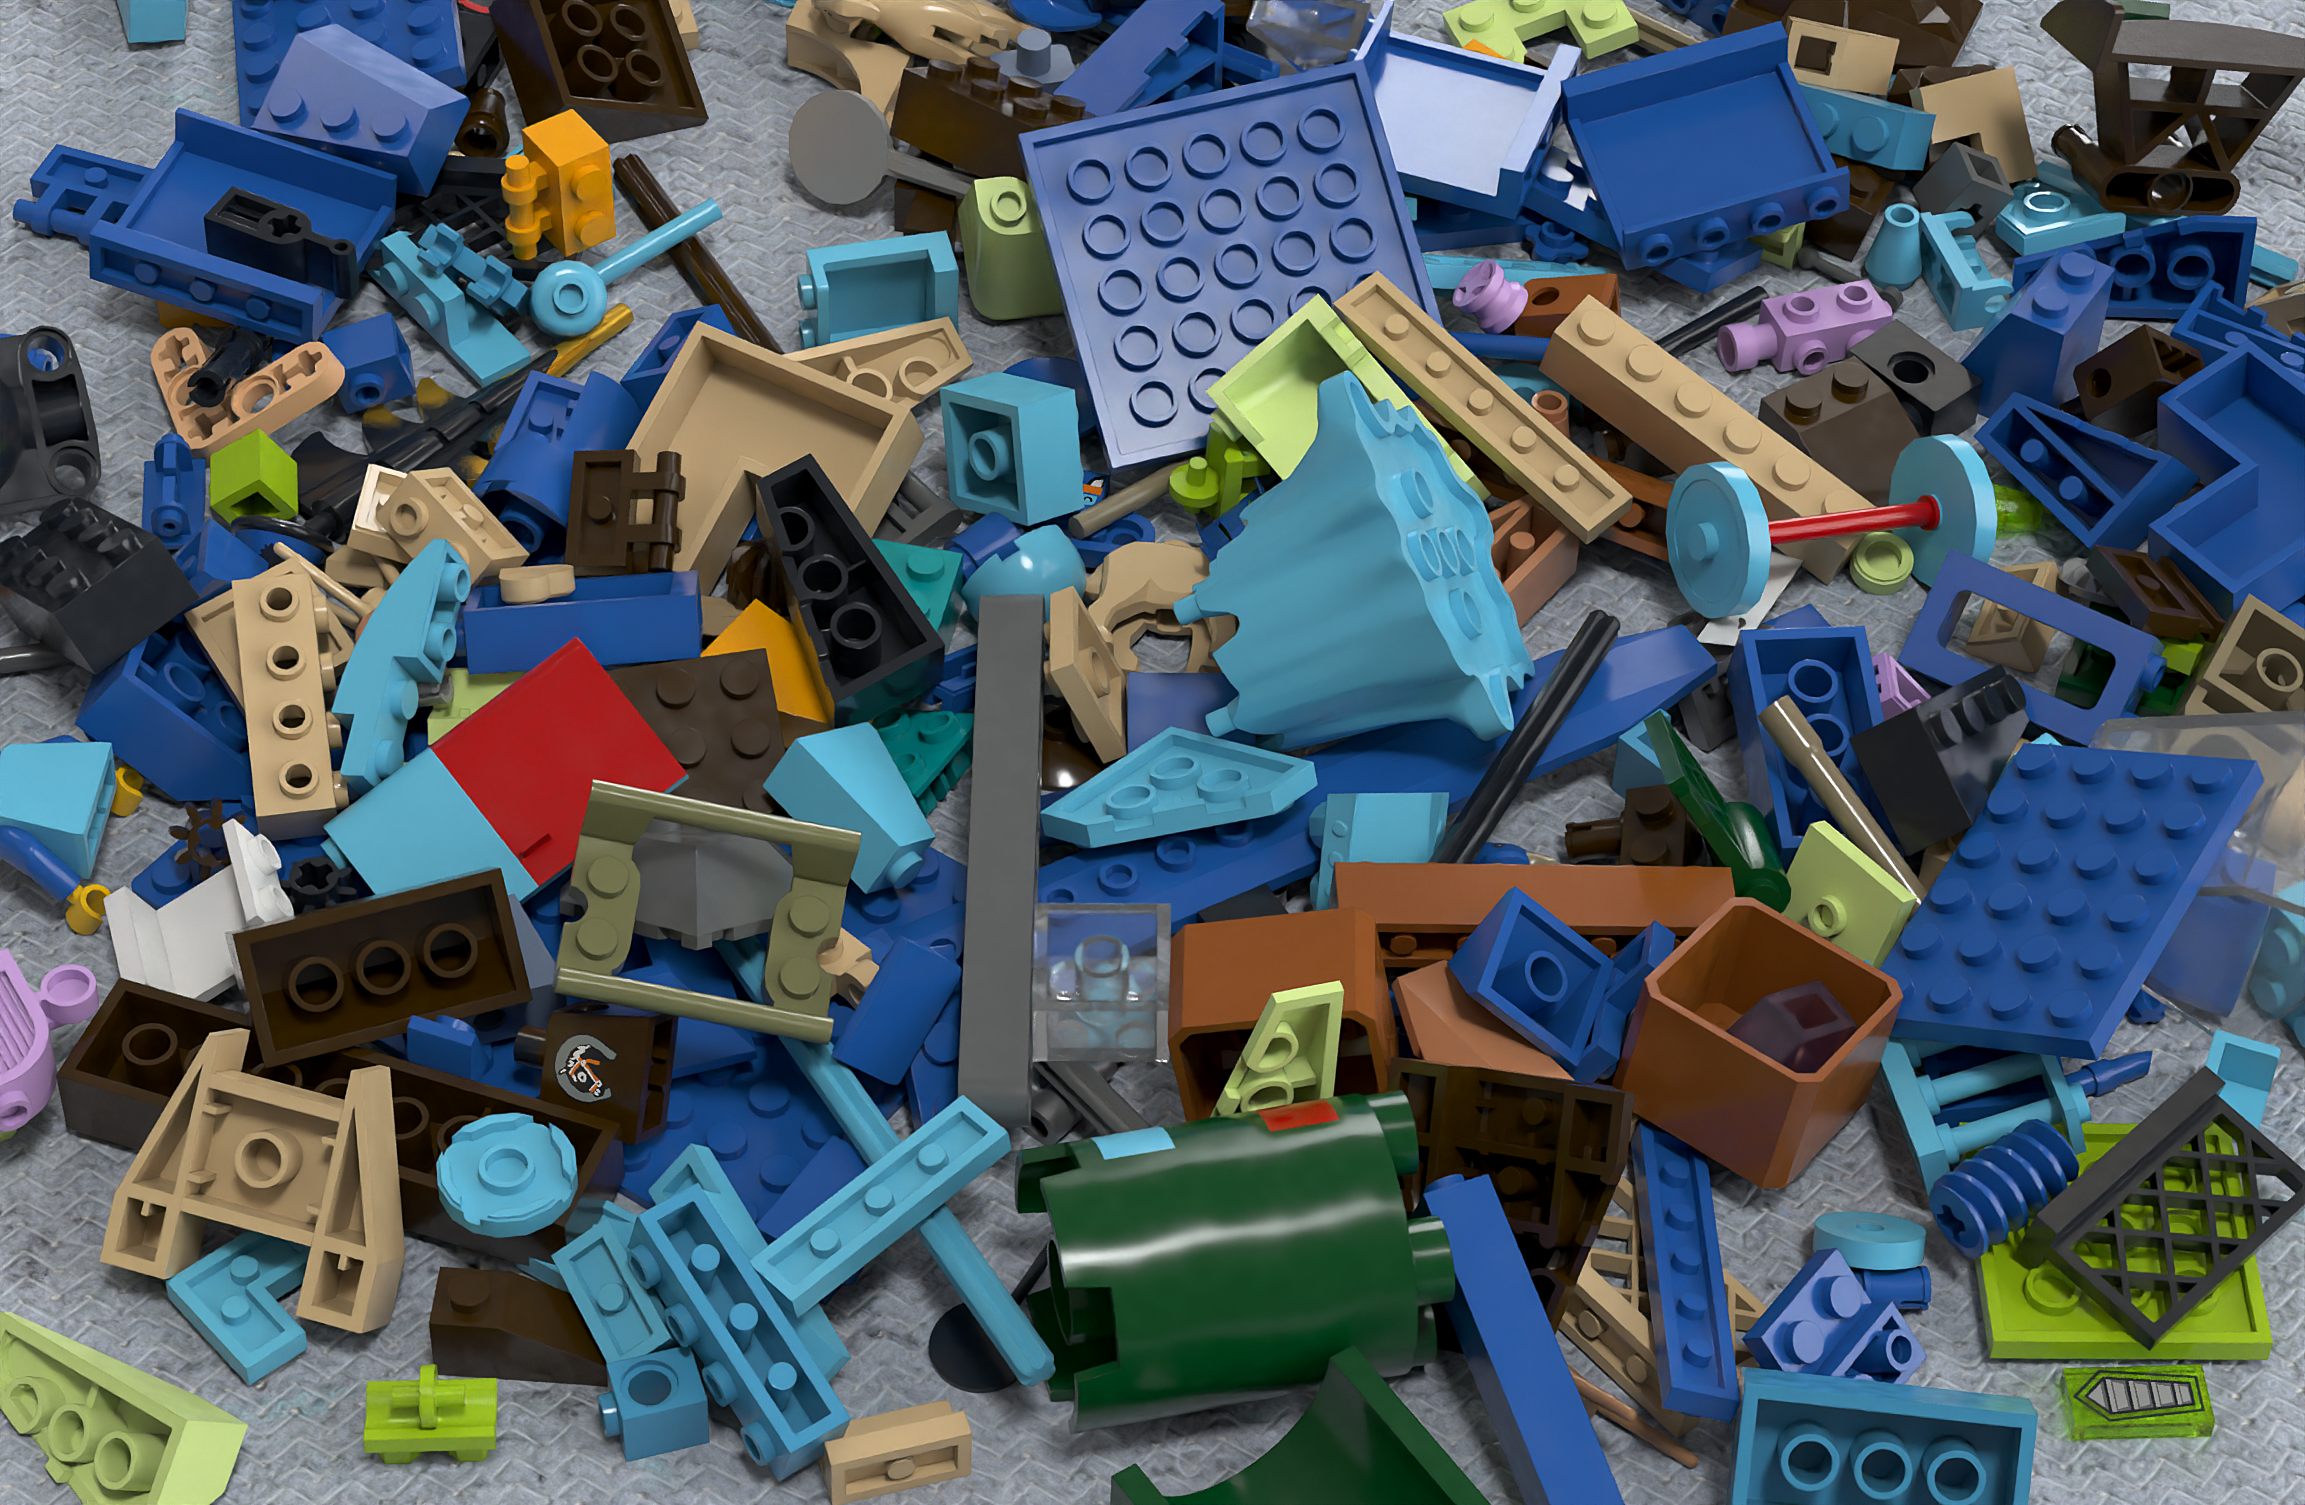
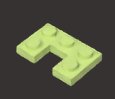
M1476 0L1442 13L1445 30L1455 47L1462 48L1475 39L1508 60L1521 64L1524 62V55L1528 53L1522 43L1523 41L1566 25L1588 60L1639 41L1637 23L1622 0Z

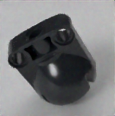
M40 325L30 329L23 335L0 338V517L44 510L60 500L66 498L73 500L77 496L89 501L101 478V459L98 435L84 375L70 337L61 329ZM35 349H44L51 352L57 359L58 368L51 371H42L35 368L30 363L28 352ZM63 465L77 468L85 478V485L78 489H70L63 486L55 476V469Z

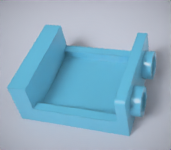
M939 231L806 249V274L797 275L800 306L802 311L807 310L808 319L798 320L801 349H809L949 316L958 333L959 269L947 232Z

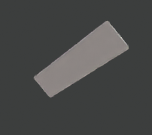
M1771 548L1769 578L1760 601L1747 614L1711 618L1697 637L1698 642L1735 646L1740 630L1757 629L1804 561L1789 557L1777 548ZM1739 618H1743L1746 621V625L1741 629H1738L1740 624Z

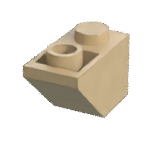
M1788 16L1785 27L1788 36V62L1797 81L1838 90L1887 95L1899 39Z

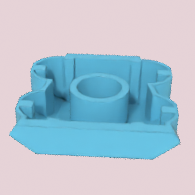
M1449 792L1327 794V801L1318 805L1309 818L1310 838L1322 850L1320 870L1310 882V902L1315 911L1328 910L1334 862H1428L1445 837Z

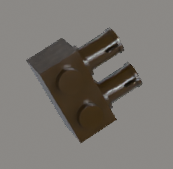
M1667 784L1626 789L1625 808L1621 811L1620 817L1580 823L1569 822L1565 826L1567 831L1565 832V845L1572 864L1620 856L1616 860L1615 865L1608 866L1707 867L1708 851L1702 833Z

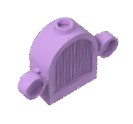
M8 948L0 950V1132L13 1131L24 1126L46 1106L52 1097L57 1083V1067L50 1031L67 1024H75L88 1019L96 1012L99 1006L96 979L94 974L86 967L68 964L52 969L42 979L40 991L35 993L32 992Z

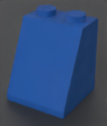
M2061 247L1997 312L1957 361L1984 380L1977 414L1990 418L2014 391L2058 410L2061 404L2077 396L2078 391L2073 378L2075 366L2098 352L2115 268L2093 260L2084 254Z

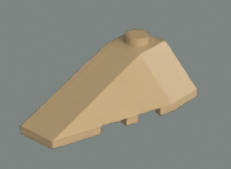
M949 316L782 355L909 409L938 392L941 387L947 386L970 371L974 364Z

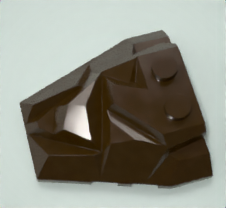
M1734 0L1730 6L1720 37L1781 21L1785 29L1788 16L1899 39L1892 74L1897 75L1899 69L1925 68L1927 66L1955 67L1982 14L1984 3L1979 0Z
M1391 1057L1387 1092L1402 1090L1405 1093L1412 1110L1418 1140V1170L1415 1174L1402 1176L1404 1189H1401V1194L1408 1220H1410L1409 1218L1424 1194V1189L1434 1181L1454 1174H1462L1465 1181L1488 1174L1553 1332L1556 1334L1626 1167L1635 1093L1615 1089V1087L1510 1070ZM1444 1303L1431 1304L1437 1332V1349L1464 1354Z

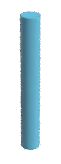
M711 197L591 268L598 273L605 286L720 220L723 218L722 212Z

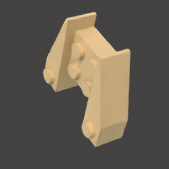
M237 1028L209 1033L114 1193L99 1262L161 1279L174 1277L198 1261L208 1218L311 1247L295 1316L360 1334L390 1324L405 1260L390 1067L377 1065L352 1070L345 1100L242 1073L241 1069L250 1030Z

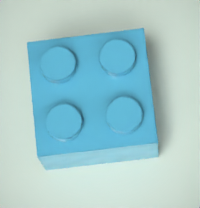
M997 371L940 388L950 499L959 508L985 515L989 512H998L1011 522L1027 526L1085 508L1083 494L1084 472L1080 458L1079 414L1075 400V389Z

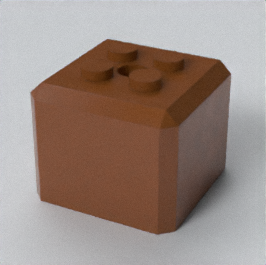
M1730 897L1644 979L1612 1086L1615 1089L1635 1093L1633 1112L1754 1185L1765 1191L1785 1188L1867 1102L1900 1009L1903 994L1896 979L1752 897Z
M1347 907L1184 925L1171 939L1167 1043L1186 1122L1210 1118L1272 993L1339 980L1344 989L1333 1097L1353 1093L1365 1096L1387 1092L1391 1057H1399V1045L1375 917L1358 907Z

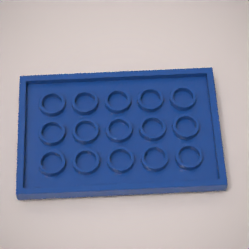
M2023 743L1987 799L1974 826L1970 827L1879 969L1897 980L1903 994V1000L1890 1036L2097 1061L2263 784L2264 778L2257 760Z

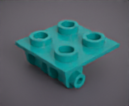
M892 708L874 718L871 725L878 732L924 817L927 819L929 813L938 804L937 800H942L947 796L950 788H953L958 783L960 777L972 764L974 714Z

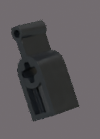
M232 186L203 217L207 251L210 255L302 284L312 283L333 291L334 295L340 299L352 300L360 291L356 246L347 239L334 240L313 232L311 220L307 214L300 210Z

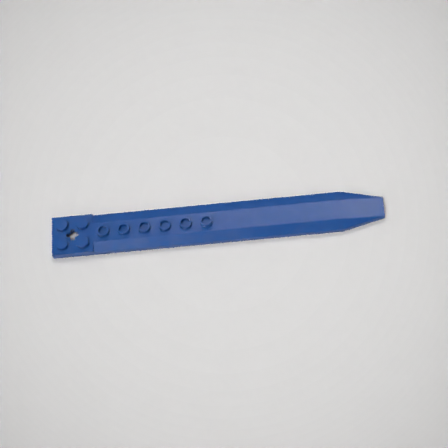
M1683 624L1617 638L1524 783L1618 743V738L1649 715L1660 708L1666 711L1716 675L1718 662ZM1566 649L1555 651L1534 660V677L1524 679L1523 689L1508 692L1514 718V729ZM1449 719L1400 723L1360 733L1301 758L1314 762L1318 785L1295 800L1293 806L1284 812L1134 841L1087 848L1039 868L1035 993L1174 934L1184 925L1197 924V912L1265 883L1271 891H1274L1320 870L1322 850L1310 838L1309 818L1318 805L1327 801V794L1449 792L1447 816L1462 810L1514 729L1492 740L1483 741L1477 738L1469 729ZM966 899L887 932L882 927L856 939L871 949L872 961L879 967L896 938L900 936L928 947L953 944L957 965L963 970ZM962 972V977L960 978L961 987H962V981H963V972ZM838 993L830 998L827 1016L834 1019L830 1039L833 1046H835L855 1011L851 1004L839 1006L846 999ZM848 1065L851 1071L857 1070V1068Z

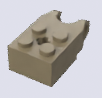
M2250 593L2227 618L2216 643H2209L2158 736V753L2257 760L2264 782L2235 829L2239 833L2251 822L2257 812L2265 807L2272 797L2291 779L2305 755V629Z

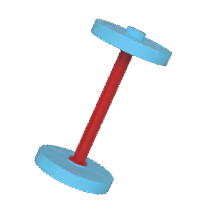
M1953 434L1914 439L1900 453L1891 475L1889 506L1768 521L1758 490L1744 470L1728 461L1689 466L1676 480L1668 501L1666 539L1669 562L1679 590L1694 610L1710 619L1747 614L1760 601L1769 578L1771 545L1892 530L1894 535L1903 539L1911 548L1914 558L1911 572L1915 578L1932 587L1950 548L1988 564L1995 546L1998 519L1994 488L1984 462L1968 442Z

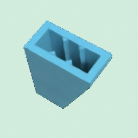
M869 722L796 738L762 785L793 819L861 832L859 852L850 878L865 894L892 886L899 889L910 883L922 870L924 860L921 857L936 837L878 732Z

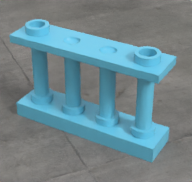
M1869 959L1864 960V962H1866V963H1868L1869 965H1871ZM1894 1036L1889 1037L1878 1072L1927 1197H1929L1934 1182L1945 1173L1950 1172L1949 1165L1960 1162V1154L1992 1145L2004 1134L2013 1132L2025 1120L2039 1119L2051 1126L2060 1123L2075 1155L2087 1151L2081 1124L2092 1121L2090 1108L2080 1082L2067 1084L2056 1056L2020 1052L1930 1080L1928 1074L1916 1078L1913 1068L1921 1066L1920 1059L1963 1045ZM2040 1075L2049 1096L2047 1099L1951 1129L1948 1123L1935 1126L1932 1118L1933 1115L1941 1113L1939 1106Z

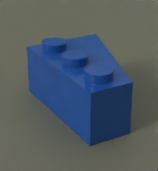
M1146 0L1052 93V96L1065 95L1077 98L1086 103L1085 111L1097 116H1104L1222 90L1225 3L1221 0Z
M2015 391L1973 436L2091 550H2093L2095 545L2133 551L2148 535V525L2169 512L2201 478L2173 456L2158 450L2149 449L2128 440L2124 436L2098 428L2073 415Z

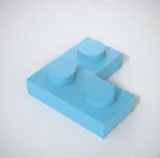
M248 1230L179 1272L174 1277L166 1280L168 1298L248 1385H251L308 1349L306 1332L276 1299L303 1283L311 1247Z

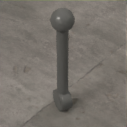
M1803 247L1796 255L1797 263L1802 268L1810 269L1815 267L1844 283L1864 280L1819 257L1817 250L1813 247ZM1872 284L1880 298L1888 302L1892 312L1902 305L1904 301L1903 295L1897 288L1889 286L1882 289Z

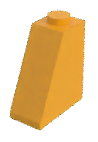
M755 599L701 653V657L766 648L784 745L789 748L796 738L830 731V727L795 627L762 602Z

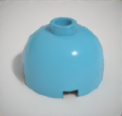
M1056 524L1042 526L1014 540L1013 542L1020 551L1012 554L1004 561L999 558L997 553L990 557L970 576L961 590V597L967 606V610L978 623L980 595L1044 594L1046 622L1050 621V594L1074 586L1083 601L1087 584L1085 564L1074 544L1066 537L1059 526Z

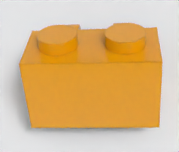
M573 109L522 129L524 156L512 155L508 157L505 161L506 174L501 178L502 197L504 201L509 203L510 215L505 219L506 238L508 242L513 244L515 258L518 260L535 258L537 255L536 243L540 240L541 233L547 237L564 257L582 252L616 237L609 145Z

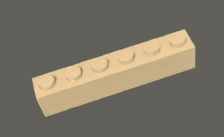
M1588 294L1553 332L1538 370L1680 476L1689 466L1722 461L1730 462L1744 470L1758 490L1768 521L1876 507ZM1869 533L1774 546L1789 557L1803 560L1804 562L1801 565L1803 568L1826 585H1829L1850 561L1853 551Z

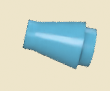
M1894 204L1885 210L1884 220L1865 258L1864 264L1870 281L1882 289L1892 286L1899 291H1903L1909 288L1922 272L1918 230L1920 215L1910 205Z

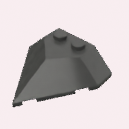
M653 819L633 846L631 860L635 863L640 873L641 885L633 933L657 940L670 937L671 939L682 941V947L701 950L712 947V941L722 938L735 941L768 932L778 902L790 890L793 877L792 857L778 843ZM569 880L560 888V913L573 917L584 916L581 904L576 899L568 896Z

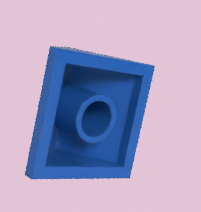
M1128 672L1125 684L1127 755L1170 726L1214 737L1207 726L1206 715L1228 706L1238 696L1239 692L1229 682L1224 673ZM1235 729L1216 737L1255 747V734L1241 729Z
M1516 886L1504 894L1447 963L1470 997L1568 1071L1577 1068L1615 964L1613 960Z

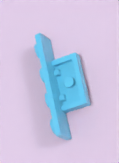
M398 231L380 240L376 250L382 249L384 265L380 267L379 271H366L483 388L531 362L530 351L479 301L466 293V288L459 281L454 284L443 272L437 274L417 260V255L422 248L419 249L407 237L411 235L409 232Z

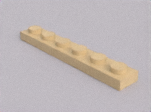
M1378 270L1333 303V311L1361 344L1586 545L1631 511L1633 496Z

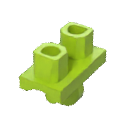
M1215 421L1210 422L1205 459L1194 457L1190 459L1188 464L1174 469L1169 477V494L1176 502L1184 505L1186 512L1197 514L1202 510L1215 521L1257 488L1254 479L1242 481V478L1270 474L1271 466L1245 436H1241L1233 442ZM1219 524L1218 527L1232 541L1233 539L1226 528Z
M430 1364L420 1366L419 1380L367 1381L366 1420L363 1436L365 1453H379L385 1464L411 1463L420 1456V1452L448 1451L449 1455L454 1457L457 1462L483 1461L487 1457L488 1450H496L497 1378L438 1379L437 1365Z

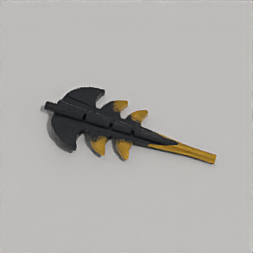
M618 303L605 312L600 323L587 334L566 339L531 360L526 366L501 377L467 398L457 396L443 389L429 377L422 378L419 381L416 392L419 414L424 420L423 423L411 422L395 416L385 409L383 404L368 408L362 422V432L369 452L368 455L356 454L341 449L328 441L320 431L312 433L291 454V458L297 463L298 508L313 516L303 526L311 528L337 543L348 539L369 464H375L406 474L410 471L450 467L471 490L489 462L476 456L473 452L477 449L493 455L494 448L530 371L535 370L560 378L584 356L634 321L631 309L624 303Z

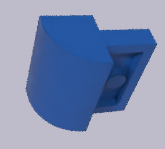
M531 370L494 448V452L503 444L518 440L523 432L528 431L544 435L552 445L569 452L573 456L574 451L625 450L642 420V414L638 404L624 387L608 376L591 370L585 385Z
M1837 1248L1817 1250L1742 1338L1761 1369L1903 1385L1927 1357L1924 1349L1893 1301L1872 1303Z

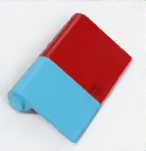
M575 636L326 823L323 827L330 835V838L320 845L339 870L348 867L352 870L355 868L375 895L486 867H500L507 894H515L522 905L573 866L580 828L593 779L669 794L686 781L689 776L591 652Z

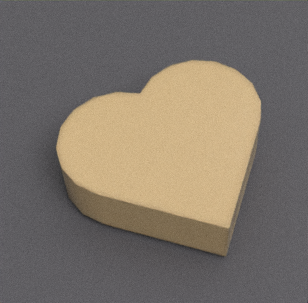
M541 565L503 568L500 570L501 599L507 604L518 605L542 602L548 598L569 595L575 590L574 567L571 565Z

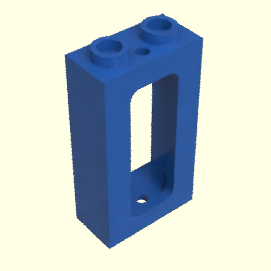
M1950 548L1897 662L1907 671L1948 689L1990 669L1946 649L1971 594L1974 593L2114 655L2116 660L2115 668L2097 705L2089 710L2078 708L2020 681L2018 683L2026 697V708L2024 710L2029 718L2028 725L2078 747L2113 750L2119 748L2126 750L2139 727L2140 716L2134 714L2143 693L2146 691L2152 694L2156 690L2167 667L2168 660L2161 657L2165 647L2158 638Z
M699 570L575 579V590L569 595L548 598L537 603L518 605L507 604L501 599L500 584L476 586L470 590L466 604L460 605L455 625L457 637L456 657L467 656L469 675L529 671L575 636L580 639L600 665L701 657L704 625Z

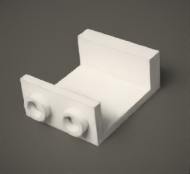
M232 818L222 825L232 862L228 867L157 911L126 886L105 897L103 901L121 978L203 1002L209 1001L235 985L237 981L225 932L294 915L292 904L280 886L277 870L281 868V860L272 843L262 834L254 836Z

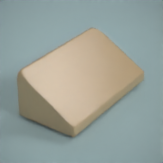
M2055 561L1999 568L2002 571L2069 599V591L2065 582L2059 578L2060 572ZM1985 599L1964 648L1968 655L2023 672L2035 673L2039 671L2056 629Z

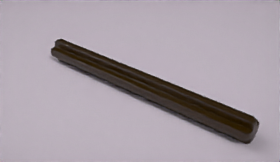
M630 153L624 159L618 157L613 162L612 167L615 170L613 179L651 231L682 215L638 155ZM697 234L667 250L670 257L706 306L720 305L738 338L779 355L785 354Z

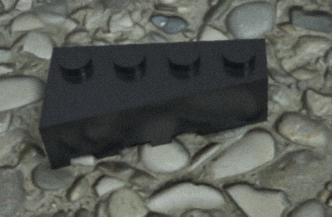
M809 453L757 480L756 519L830 730L868 722L943 682L945 643L813 455Z
M2002 664L1990 668L1849 738L1860 764L1907 857L1974 826L2029 722V718L2024 710L2026 708V697L2023 689L2012 675L2006 674Z

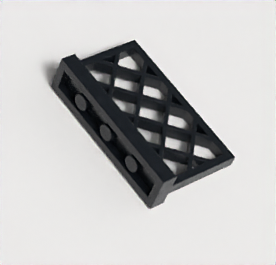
M447 155L428 198L396 192L395 220L384 237L398 232L397 228L418 219L426 227L407 237L420 249L418 241L430 224L437 227L439 223H444L451 229L458 231L475 223L483 232L464 240V246L477 254L495 244H499L506 253L496 258L512 268V277L517 281L534 282L541 271L550 264L556 263L538 261L535 258L530 260H518L515 258L513 244L508 242L506 238L505 221L497 224L490 218H507L510 215L509 203L504 201L501 188V178L506 174V159ZM433 213L451 215L439 220ZM542 233L540 240L536 243V256L556 248ZM382 249L375 250L363 270H380V267L384 265ZM583 251L564 257V260L580 262Z
M2206 1065L2036 1214L2017 1248V1251L2035 1268H2039L2046 1260L2051 1262L2149 1351L2305 1209V1170L2219 1096L2226 1082ZM2215 1123L2237 1142L2238 1155L2207 1153L2204 1132ZM2191 1144L2192 1151H2184ZM2165 1167L2194 1169L2197 1193L2165 1190L2162 1169ZM2209 1170L2241 1173L2244 1197L2213 1195ZM2256 1175L2276 1176L2295 1195L2288 1201L2259 1199ZM2149 1182L2150 1189L2142 1188ZM2123 1204L2152 1206L2155 1231L2123 1228L2120 1207ZM2167 1208L2199 1211L2202 1235L2170 1232ZM2215 1212L2246 1215L2249 1237L2247 1239L2218 1237ZM2262 1216L2270 1217L2264 1223L2262 1222ZM2107 1220L2108 1227L2100 1226ZM2081 1242L2110 1244L2113 1269L2091 1268L2072 1250ZM2125 1246L2157 1249L2160 1274L2128 1271ZM2172 1250L2205 1253L2207 1275L2205 1277L2175 1275ZM2220 1254L2228 1255V1256L2221 1262ZM2130 1289L2163 1291L2165 1314L2153 1323L2131 1303ZM2178 1293H2187L2180 1300L2178 1299Z

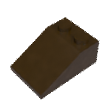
M1855 355L1762 397L1760 401L1758 420L1874 506H1889L1891 475L1899 455L1914 439L1921 437L1893 390ZM1892 530L1879 531V532H1887V533L1893 534V533H1892Z

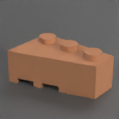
M1530 494L1488 513L1494 533V542L1491 545L1492 562L1504 589L1513 603L1519 629L1576 572L1580 541L1572 531Z

